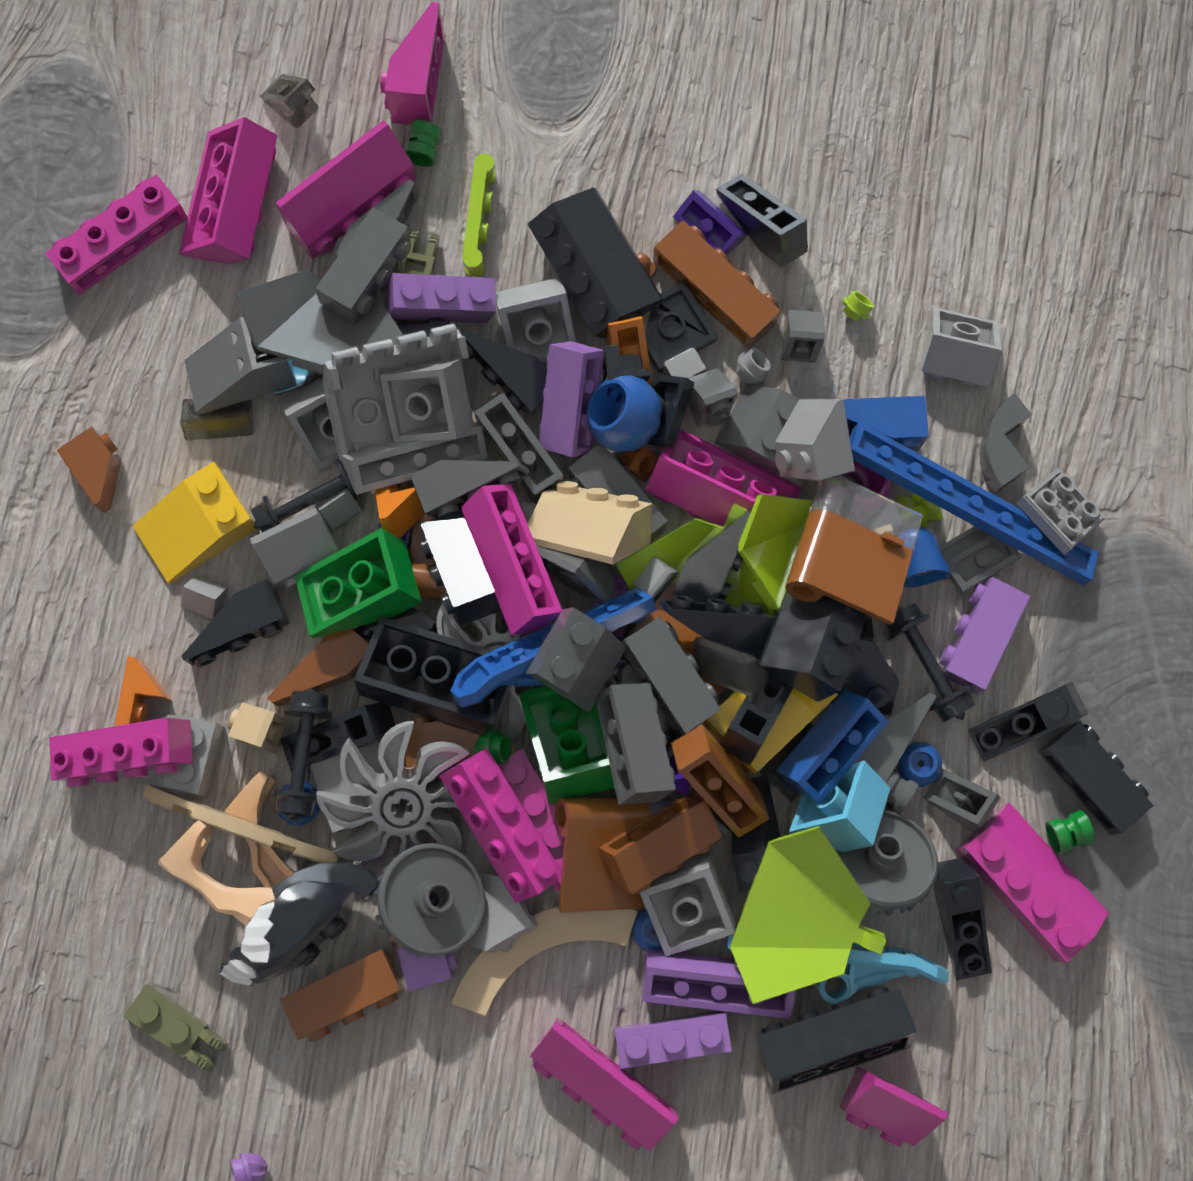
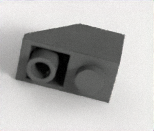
M719 368L688 378L695 382L688 405L697 426L708 424L709 427H713L725 422L738 395L736 387Z

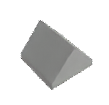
M347 488L315 503L333 531L362 512Z
M654 556L633 584L652 596L654 600H657L679 575V571Z
M195 575L183 586L181 607L213 619L219 611L228 588Z

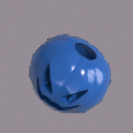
M629 375L611 380L607 379L595 389L589 399L587 406L588 430L606 449L619 453L635 451L648 444L659 429L662 413L660 396L647 381L640 377Z

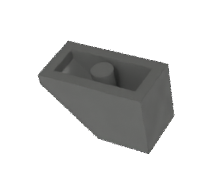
M796 307L793 310L787 311L783 327L781 360L816 362L825 340L822 312H813V309L808 307Z

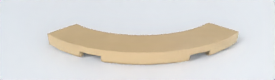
M148 784L143 793L144 799L174 812L177 811L190 815L193 820H200L204 824L262 845L284 849L292 852L295 856L318 863L336 862L338 859V855L334 851L319 844L246 821L180 794Z
M555 907L532 915L535 916L538 926L532 932H524L514 940L508 952L496 950L492 953L483 950L459 984L451 1004L486 1016L501 986L527 960L544 950L574 941L599 940L626 946L638 911L624 909L561 913L559 907Z

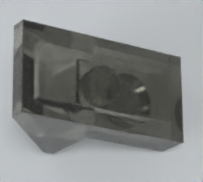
M282 74L260 95V98L296 129L318 109V105L310 96L316 89L308 79Z

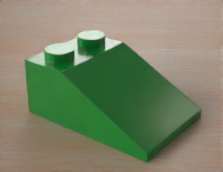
M383 528L376 530L294 575L309 637L318 638L378 622L380 616L393 618L422 602L405 541Z
M547 686L519 693L548 805L557 803L560 798H577L615 787L596 702L590 712Z

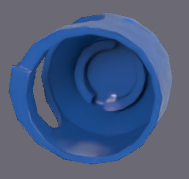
M913 527L895 535L905 540L904 546L913 549L904 587L924 586L945 580L951 576L949 564L946 563L941 555L938 546L939 541L933 531L925 527ZM933 570V571H931V572H929V573H926V574H924V575H922V576H917V574H920V573H923V572H927V571Z

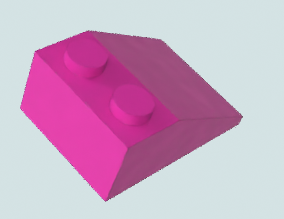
M431 2L389 59L388 71L382 72L380 90L381 93H385V109L390 111L392 123L410 125L414 120H423L430 123L433 121L445 41L439 2Z
M859 1066L856 1067L839 1106L848 1113L846 1117L848 1122L864 1130H867L870 1124L882 1130L880 1135L882 1139L898 1147H901L903 1141L915 1146L942 1124L948 1115V1112Z

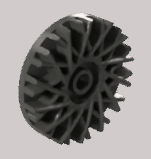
M883 811L873 846L847 852L835 850L870 901V906L878 908L877 915H880L883 910L887 916H890L895 909H900L901 914L906 909L912 911L916 903L920 902L921 904L928 896L937 878L938 857L932 841L915 822L893 811Z
M434 843L411 847L392 858L390 864L382 869L383 874L377 878L379 886L374 891L377 900L373 901V906L377 905L379 913L375 918L376 920H381L379 929H385L390 936L387 940L394 941L395 948H403L407 950L406 954H415L416 957L427 956L433 958L452 953L463 947L478 930L485 909L484 887L473 864L459 851ZM429 894L434 897V905L429 900Z

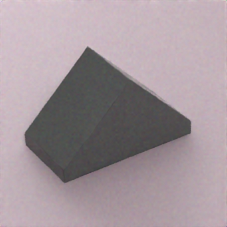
M942 769L940 776L933 782L923 798L968 830L982 827L1001 797L984 787Z

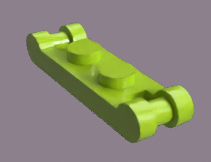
M486 153L480 154L475 158L462 255L467 277H482L485 273L481 244H487L489 236V223H484L485 212H491L493 192H488V187L496 181L494 159Z

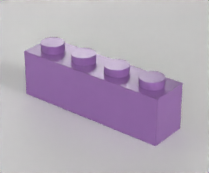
M646 948L642 975V1002L791 1019L795 990L753 1004L735 958L685 952L665 956L663 950Z

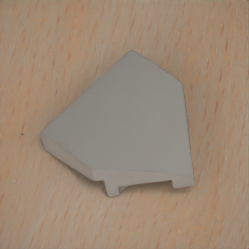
M478 871L485 892L484 915L475 935L465 945L492 953L496 950L508 952L514 940L524 932H532L538 926L535 916L529 915L524 900L517 903L514 902L500 877Z

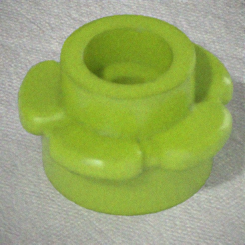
M854 290L847 298L843 297L842 302L845 305L843 312L849 318L857 322L861 318L865 320L870 319V312L874 308V304L869 298Z

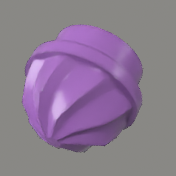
M242 1152L239 1153V1158L230 1160L234 1181H264L268 1166L267 1162L259 1154H245Z

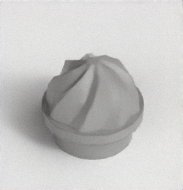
M754 348L749 352H743L738 357L735 365L737 369L736 374L739 376V379L747 384L763 381L767 377V371L771 368L767 356L762 351Z

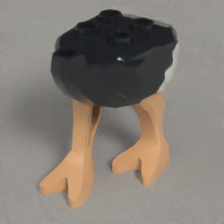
M260 771L242 789L224 812L260 825L262 810L276 780L271 775ZM200 820L193 824L158 861V865L173 877L187 883L200 892L216 912L233 915L246 926L245 937L241 947H237L228 953L227 961L221 963L218 974L232 983L248 985L250 987L271 980L296 967L299 968L302 965L307 967L322 952L318 947L329 938L334 940L348 926L345 920L352 912L357 894L366 900L374 894V891L379 886L378 877L371 869L350 862L314 863L295 872L277 854L273 847L246 839L251 850L252 871L264 887H228L216 881L202 870L201 858L215 829L207 824L204 825Z

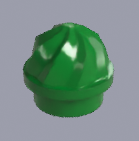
M499 730L488 731L477 738L474 744V751L476 754L488 748L497 765L506 764L510 757L511 741L508 735L501 734Z

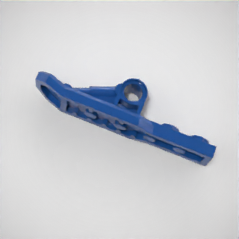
M636 587L583 613L606 627L613 634L614 630L626 624L642 621L646 615L656 611L657 608L654 598L639 587ZM554 623L474 659L455 679L451 688L454 700L461 707H467L480 703L499 686L543 685L525 673Z

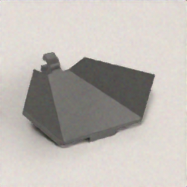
M307 269L235 293V299L257 350L291 359L292 366L319 374L324 373V362L331 360L333 352L357 347L359 353H362L363 345L391 339L393 345H396L397 337L403 336L377 293L373 296L374 302L366 315L361 314L355 323L320 304L315 288L321 280Z

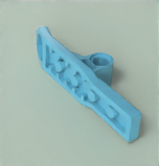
M734 934L726 937L728 949H731L730 944ZM853 942L843 975L838 976L843 979L842 988L836 993L825 991L827 980L816 983V987L825 1001L835 1005L841 1001L848 1000L857 991L885 984V981L906 975L908 977H915L921 974L935 982L945 984L949 980V971L907 948L884 946L882 954H878Z

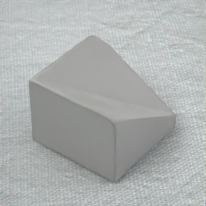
M690 348L665 361L662 375L690 378L706 372L707 368L695 348Z

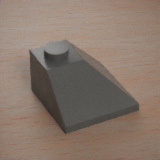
M536 546L544 566L566 587L598 604L614 598L612 564Z

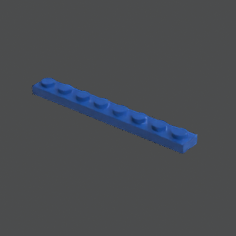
M861 421L853 428L850 444L854 461L1082 585L1092 581L1098 551L1079 542L1064 555L1023 510Z

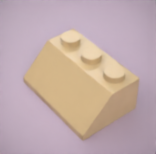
M562 481L557 483L556 487L542 493L527 525L536 546L613 565L651 544L652 503L638 501L639 498L635 495L625 494L616 496L608 494V490L604 488L585 489L578 487L576 482Z

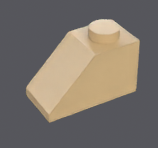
M242 702L240 708L234 709L229 718L227 727L230 729V733L228 736L276 754L288 720L275 712Z

